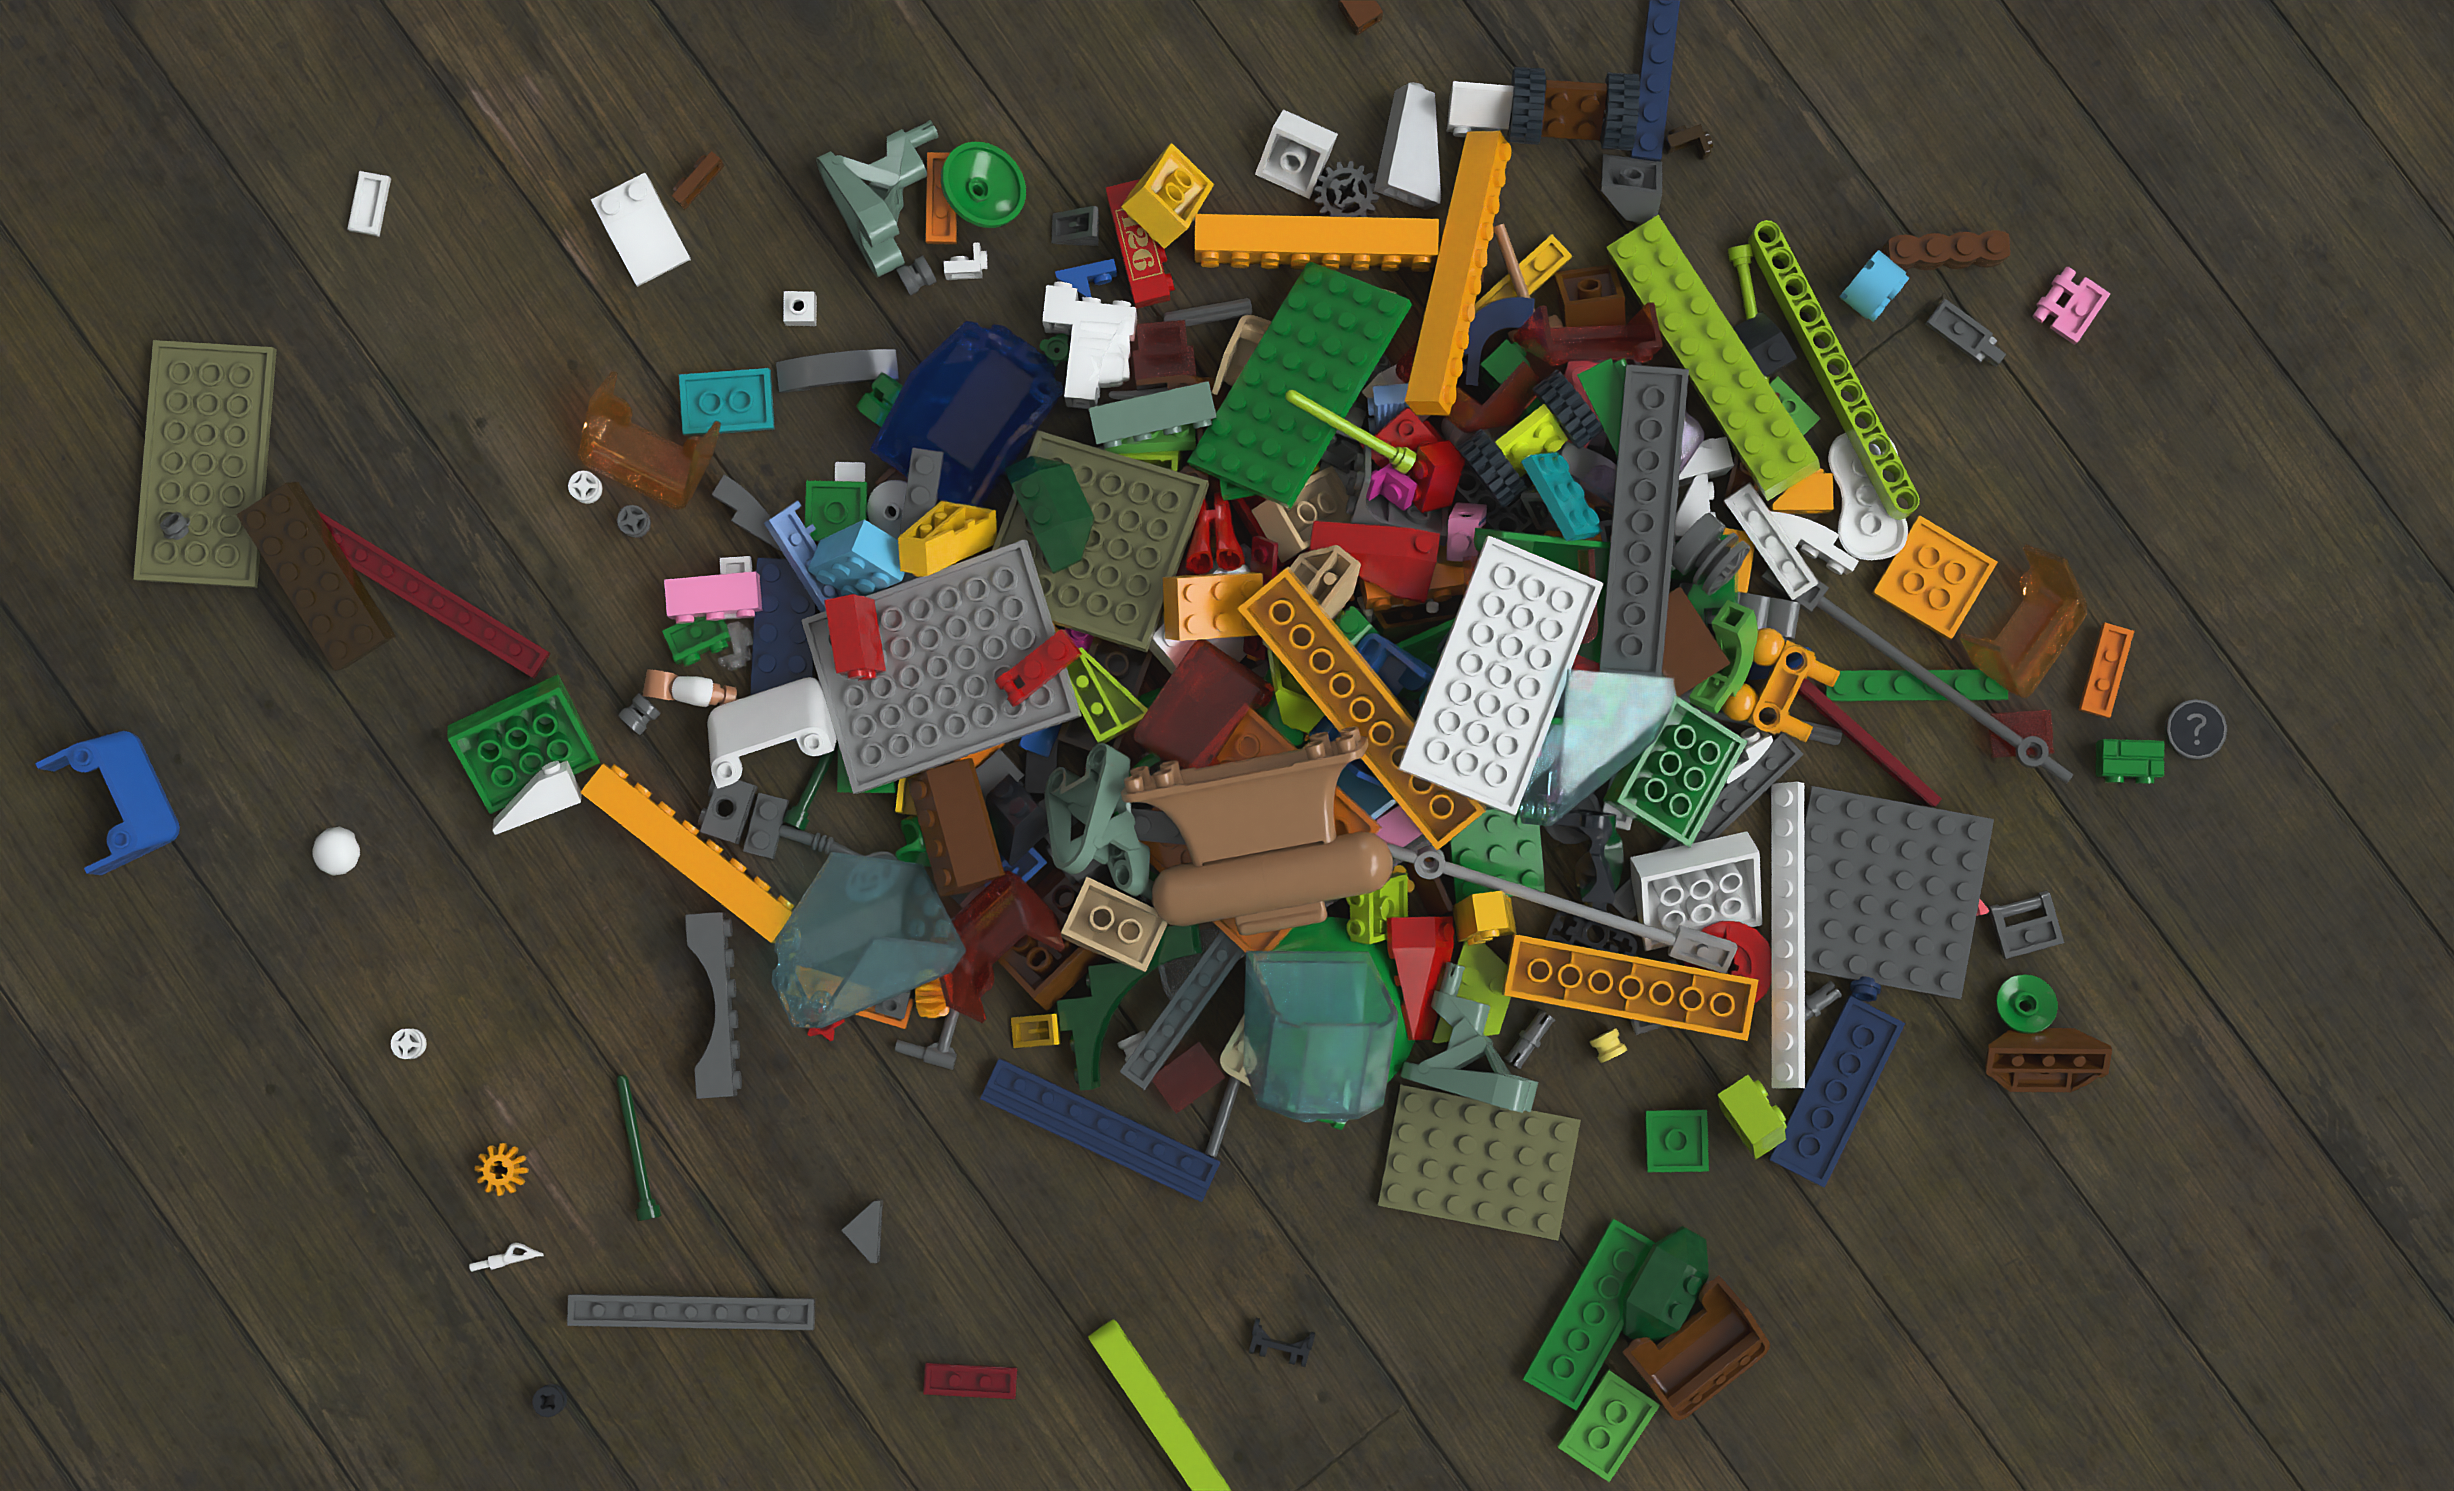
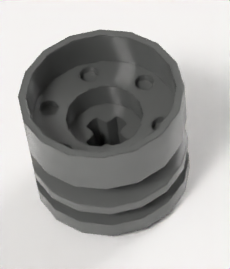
M1711 513L1704 514L1689 528L1674 547L1672 554V566L1683 575L1690 573L1695 568L1698 569L1692 582L1696 586L1705 582L1702 590L1708 596L1714 594L1733 578L1750 550V546L1745 541H1741L1736 545L1739 537L1735 533L1720 540L1726 526Z

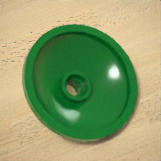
M985 142L964 143L956 147L947 156L942 165L941 187L943 194L951 208L967 222L979 227L996 228L1011 222L1022 210L1026 199L1025 180L1016 162L1002 149Z

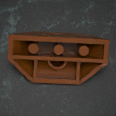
M2046 1028L2038 1033H2020L2010 1029L1988 1044L1985 1073L2010 1092H2073L2090 1084L2098 1077L2102 1078L2109 1074L2112 1047L2075 1028Z

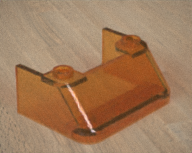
M612 370L590 398L578 452L580 460L588 468L673 509L685 508L691 500L714 454L721 423L715 421L703 438L699 436L689 437L683 447L632 423V409L624 399L613 395L618 373Z
M2026 544L2023 551L2031 567L2020 579V588L2024 600L1995 641L1987 637L1978 639L1962 633L1959 637L1974 666L2009 692L2022 698H2028L2034 692L2078 630L2087 614L2086 600L2067 558Z

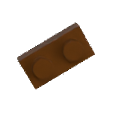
M711 151L707 156H701L694 164V171L688 178L683 177L674 186L672 197L684 210L687 209L725 166L715 153Z

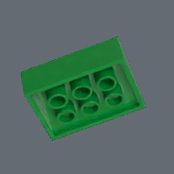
M555 675L448 725V741L489 814L505 808L524 786L542 770V767L550 762L559 761V763L568 760L574 775L600 763V759L577 709L559 675Z
M1660 695L1603 801L1628 817L1686 847H1691L1748 741L1678 696Z

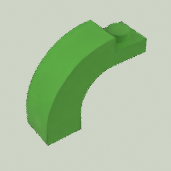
M1729 600L1726 601L1711 624L1715 632L1716 642L1730 664L1696 685L1689 696L1691 704L1714 714L1719 712L1730 695L1735 697L1743 686L1753 662L1754 649L1758 637V626L1754 610Z

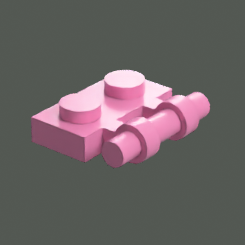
M2065 267L2061 275H2056L2052 281L2053 287L2046 297H2041L2037 303L2038 309L2034 313L2033 318L2043 323L2048 314L2052 315L2056 319L2050 329L2075 345L2110 293L2087 277L2083 278L2077 286L2071 282L2076 272L2070 267ZM2065 292L2071 297L2062 308L2056 302L2062 293Z

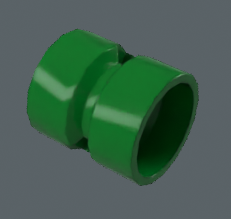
M881 372L871 385L873 391L871 393L866 392L856 407L874 423L884 429H888L897 417L896 409H903L912 397V394L896 380Z

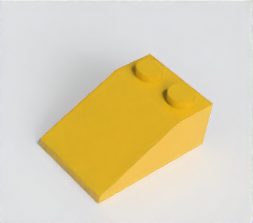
M1171 143L1132 189L1121 207L1132 220L1136 221L1148 232L1154 241L1158 242L1165 249L1189 228L1195 218V214L1198 213L1214 184Z

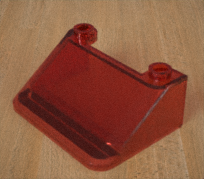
M1647 302L1627 325L1550 328L1547 307L1539 306L1513 336L1514 342L1518 343L1524 350L1545 362H1549L1553 366L1571 361H1597L1609 358L1612 360H1621L1623 358L1635 359V362H1646L1651 360L1653 355L1663 347L1654 302Z

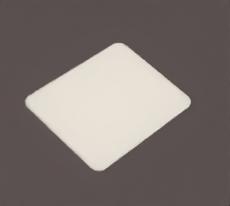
M836 462L835 481L865 482V463Z

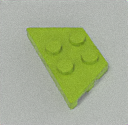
M1464 941L1457 965L1464 966L1465 970L1457 996L1490 1005L1483 1034L1485 1036L1499 1034L1511 998L1510 996L1502 995L1507 965L1486 944L1468 946L1467 941ZM1441 1016L1432 1039L1434 1043L1449 1042L1453 1027Z

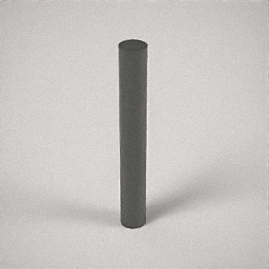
M1231 1075L1205 1154L1217 1157L1241 1083L1240 1080Z

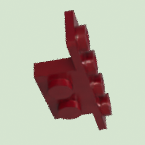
M1254 536L1252 538L1250 572L1263 573L1264 587L1285 568H1290L1292 565L1277 567L1278 543L1261 536ZM1260 635L1244 636V653L1261 660L1268 659V648L1263 644V639Z

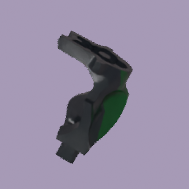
M1546 808L1543 814L1546 824L1571 828L1589 836L1587 851L1579 858L1574 867L1577 894L1585 906L1606 912L1607 903H1614V895L1623 869L1622 839L1616 831L1617 815L1587 809Z

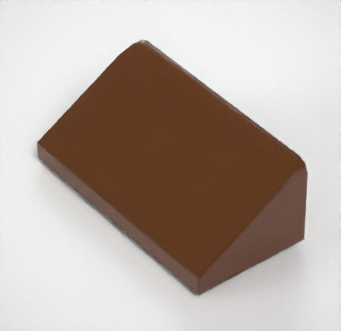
M1430 857L1424 860L1425 862H1432ZM1408 863L1406 868L1429 917H1438L1453 910L1452 908L1454 907L1440 878H1422L1415 871L1414 864Z

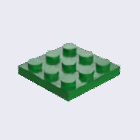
M1536 801L1521 802L1515 816L1486 807V812L1448 841L1450 863L1545 892L1539 812ZM1452 876L1453 898L1456 904L1472 894L1497 891Z

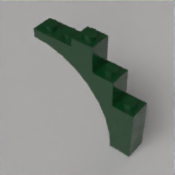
M1199 924L1189 926L1167 925L1146 972L1120 962L1088 966L1089 972L1086 973L1087 988L1091 990L1092 995L1057 1000L1058 1006L1055 1007V1014H1057L1061 1031H1073V1035L1070 1037V1047L1076 1056L1077 1065L1074 1067V1079L1079 1084L1080 1091L1092 1090L1101 1086L1100 1059L1103 1040L1110 1020L1124 996L1140 979L1158 966L1176 958L1201 953Z

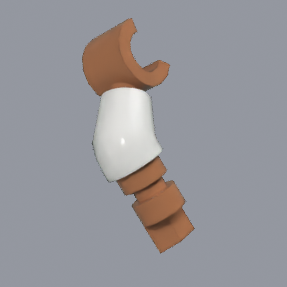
M647 669L642 695L663 700H677L702 707H707L708 704L716 706L717 703L723 705L739 700L736 699V687L724 685L721 688L720 684L713 683L712 679L678 676L674 673Z

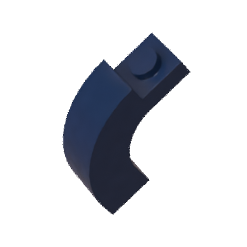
M1504 298L1491 302L1475 312L1474 320L1470 323L1468 331L1469 344L1463 353L1467 354L1466 360H1462L1463 370L1461 376H1459V378H1464L1465 385L1478 386L1481 350L1491 334L1509 327L1532 329L1535 298Z

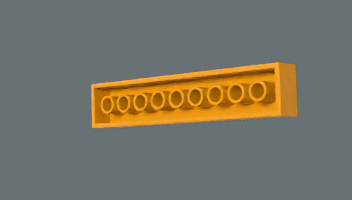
M1289 567L1285 568L1238 607L1242 615L1336 729L1340 732L1344 728L1357 726L1360 736L1367 737L1369 746L1361 759L1436 850H1439L1486 812V806L1482 803L1397 769L1416 721Z

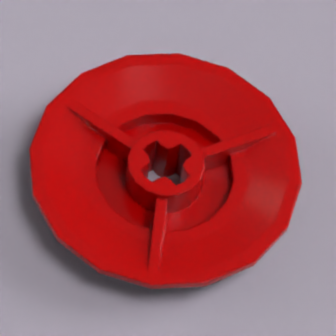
M1720 921L1704 927L1700 932L1737 944L1738 949L1731 962L1733 965H1736L1735 971H1729L1728 974L1758 980L1755 1005L1767 993L1772 982V951L1769 943L1756 929L1741 922ZM1684 961V966L1692 967V968H1698V969H1703V970H1708V971H1714V970H1711V969H1708V968H1705V967H1702V966H1698V965H1695V964H1692V963H1689V962Z

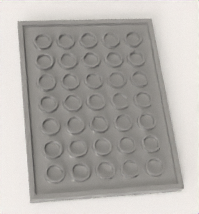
M1027 540L1018 541L946 567L929 576L918 577L866 596L875 600L886 668L885 672L876 673V679L858 681V678L848 679L847 675L836 673L826 611L801 620L853 794L871 790L1081 717L1067 667L1015 707H1012L1007 700L1008 695L1005 690H1000L995 683V680L1000 675L1009 671L1056 633ZM1021 677L1014 681L1018 689L1025 685Z

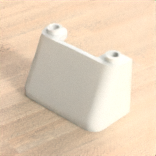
M811 677L799 679L720 705L711 711L707 721L711 772L717 789L733 784L741 777L743 768L739 756L796 738L802 752L810 756H819L834 751L837 740L820 681Z

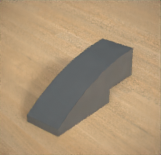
M724 474L712 496L737 511L731 520L735 525L782 552L764 522L772 517L750 493Z

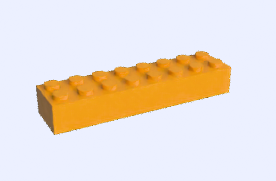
M1195 214V263H1201L1202 267L1207 268L1218 267L1219 263H1231L1233 268H1248L1249 264H1261L1262 268L1276 269L1279 268V264H1288L1293 269H1304L1306 264L1311 261L1332 270L1339 269V266H1351L1352 270L1364 271L1369 270V266H1381L1383 271H1398L1399 267H1411L1412 271L1426 272L1429 271V267H1435L1438 257L1439 219Z
M1514 934L1512 935L1502 995L1748 1041L1758 980Z

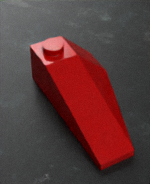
M1314 521L1309 551L1338 545L1361 563L1359 571L1361 580L1378 585L1385 589L1387 594L1395 598L1425 603L1436 566L1440 534L1407 527Z

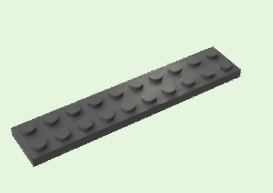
M1625 365L1599 675L1661 679L1689 369Z

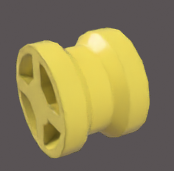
M1617 1028L1589 1041L1591 1046L1597 1049L1599 1053L1597 1058L1600 1063L1627 1051L1625 1044L1620 1043L1618 1039L1619 1032Z

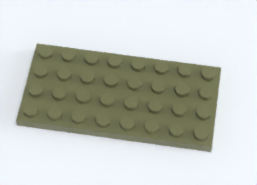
M153 340L133 580L258 588L260 552L240 522L237 514L265 497L277 351L274 347ZM180 512L184 518L190 519V525L187 526L189 532L183 538L174 540L173 538L166 539L164 537L160 524L167 516Z

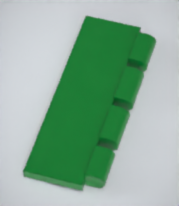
M1609 358L1577 374L1617 456L1625 365H1628L1625 358L1615 363Z

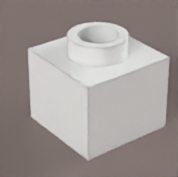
M784 291L783 321L786 326H816L817 296L815 292ZM796 302L804 303V308L801 311L794 310L793 307Z

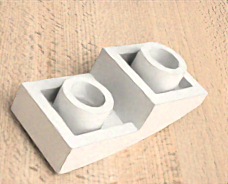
M1758 727L1746 729L1741 733L1740 737L1748 742L1726 781L1727 784L1744 774L1762 757L1773 742L1772 735L1760 730Z

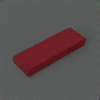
M926 1362L923 1394L1016 1399L1018 1367Z

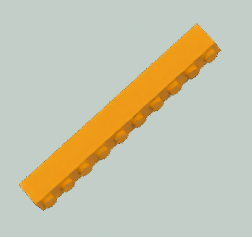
M1468 131L1466 134L1405 397V402L1415 415L1449 416L1451 406L1456 401V384L1463 370V353L1469 344L1468 331L1470 323L1475 317L1474 305L1476 296L1481 291V274L1487 264L1488 243L1493 238V221L1495 214L1499 211V195L1501 187L1505 185L1506 164L1510 160L1512 153L1511 145L1507 142L1501 131Z

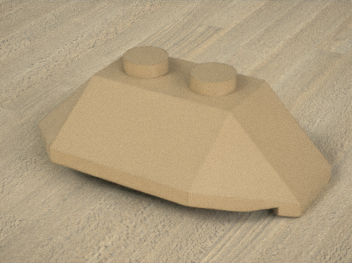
M1333 545L1328 548L1301 553L1290 569L1330 618L1334 620L1354 593L1361 563L1340 546ZM1263 640V644L1271 650V648Z

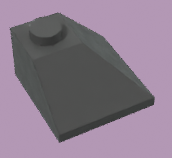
M1603 154L1601 191L1625 220L1644 224L1658 215L1662 197V162Z

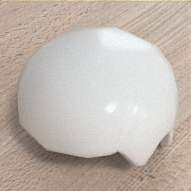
M333 827L326 829L316 838L312 854L320 870L333 876L346 874L356 866L360 856V847L353 832L342 827Z

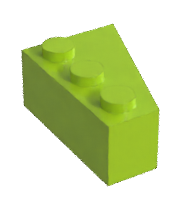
M1082 647L1079 648L1082 655L1068 665L1067 670L1079 709L1098 744L1106 743L1154 717L1153 713L1142 705Z

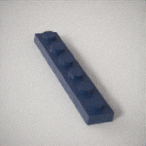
M1649 0L1639 79L1640 97L1637 132L1630 158L1659 162L1662 158L1680 0Z

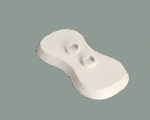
M1846 433L1833 441L1828 455L1831 472L1840 487L1842 495V510L1838 523L1840 542L1850 555L1859 559L1880 560L1889 558L1899 553L1905 546L1908 536L1906 519L1896 520L1888 515ZM1891 441V443H1892V445H1893V447H1894V449H1895V451H1896V453H1897V450H1896V448H1895V445H1894V443ZM1869 444V451L1879 456L1881 454L1879 447L1875 444ZM1883 471V478L1888 482H1894L1893 474L1889 471Z

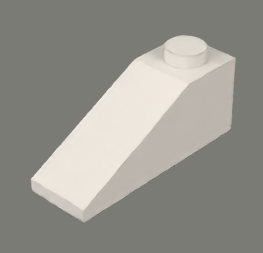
M568 760L562 763L553 761L542 767V770L494 818L493 832L495 835L581 803V790Z

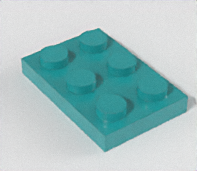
M770 368L679 375L682 431L684 436L775 430Z
M1558 452L1535 454L1521 461L1566 542L1593 538L1603 531L1599 525L1600 520L1597 513L1588 506L1584 499V491L1572 478L1568 471L1569 464L1563 456L1559 455Z

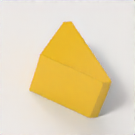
M1057 1014L1011 1018L1013 1048L1061 1044Z

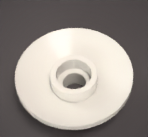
M890 480L880 484L873 490L868 500L867 513L871 524L898 540L907 482ZM890 506L896 509L895 517L889 514L888 509Z

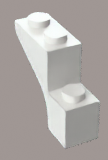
M1699 474L1692 480L1678 508L1675 520L1673 549L1677 545L1675 540H1680L1689 528L1704 514L1711 513L1716 517L1715 512H1710L1709 500L1714 499L1713 482H1708V474ZM1671 565V571H1674L1676 568Z

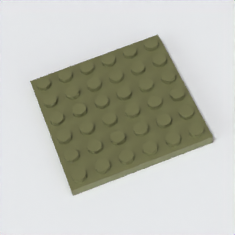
M1037 431L1028 457L1037 456L1070 464L1095 517L1082 561L1053 574L1015 492L992 551L1021 540H1027L1053 624L1148 652L1164 609L1163 577H1173L1177 574L1207 493L1208 481Z

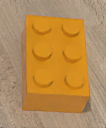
M1237 572L1163 577L1165 639L1184 641L1259 635L1238 610V607L1263 587V573Z

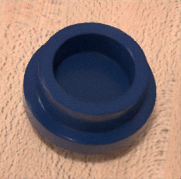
M1862 976L1859 980H1854L1850 983V990L1853 991L1852 997L1860 1001L1871 1002L1877 999V995L1881 992V986L1873 978Z

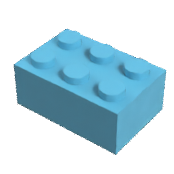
M865 519L821 539L807 570L815 575L819 582L840 590L843 596L855 594L864 597L901 582L905 572L900 571L898 540Z

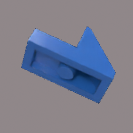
M1114 259L1055 271L1057 282L1072 284V288L1077 289L1078 297L1083 300L1084 297H1091L1088 283L1094 282L1095 285L1109 283L1112 281V277H1117V270Z

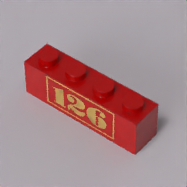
M1140 179L1106 187V195L1136 309L1170 301V291L1175 290L1171 273L1165 274L1162 265L1163 262H1167L1165 249L1161 245H1157V242L1149 236L1148 232L1136 221L1132 220L1121 207Z

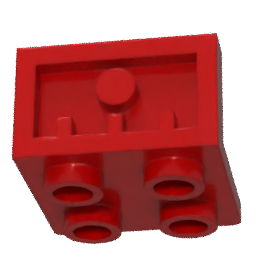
M1405 407L1373 435L1394 448L1398 446L1401 448L1407 447L1416 452V454L1419 447L1439 443V440L1409 407ZM1359 442L1361 447L1364 449L1365 445ZM1373 449L1371 450V458L1381 469L1390 463L1389 458ZM1412 466L1411 469L1405 474V475L1408 476L1409 478H1410V476H1411V472H1412L1413 466Z

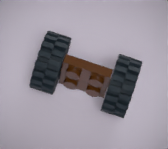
M1513 68L1511 86H1514L1508 130V143L1539 145L1541 137L1600 140L1602 149L1632 150L1634 148L1640 97L1638 74L1607 72L1605 83L1546 80L1544 68Z

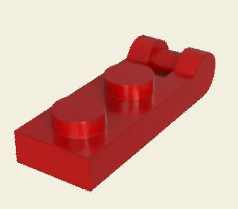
M1060 629L1013 668L1000 675L995 680V683L1000 690H1005L1008 695L1007 700L1012 707H1015L1080 657L1082 653L1066 631ZM1019 677L1025 683L1020 689L1014 683Z

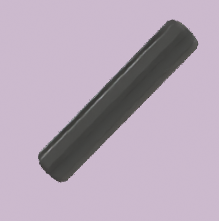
M1245 298L1166 312L1163 316L1166 329L1169 330L1252 314V305L1250 299Z

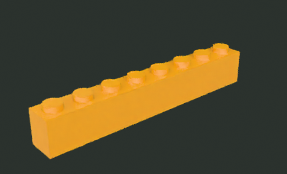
M602 764L580 793L770 943H776L797 916L792 911L795 905L782 895L778 898L774 897L768 892L771 886L758 876L753 880L744 872L747 867L734 857L730 861L720 854L723 848L714 841L708 839L705 842L697 836L699 830L687 820L680 823L673 817L676 812L663 801L658 805L649 797L652 793L643 785L637 782L633 786L625 779L628 774L619 766L613 764L612 767Z

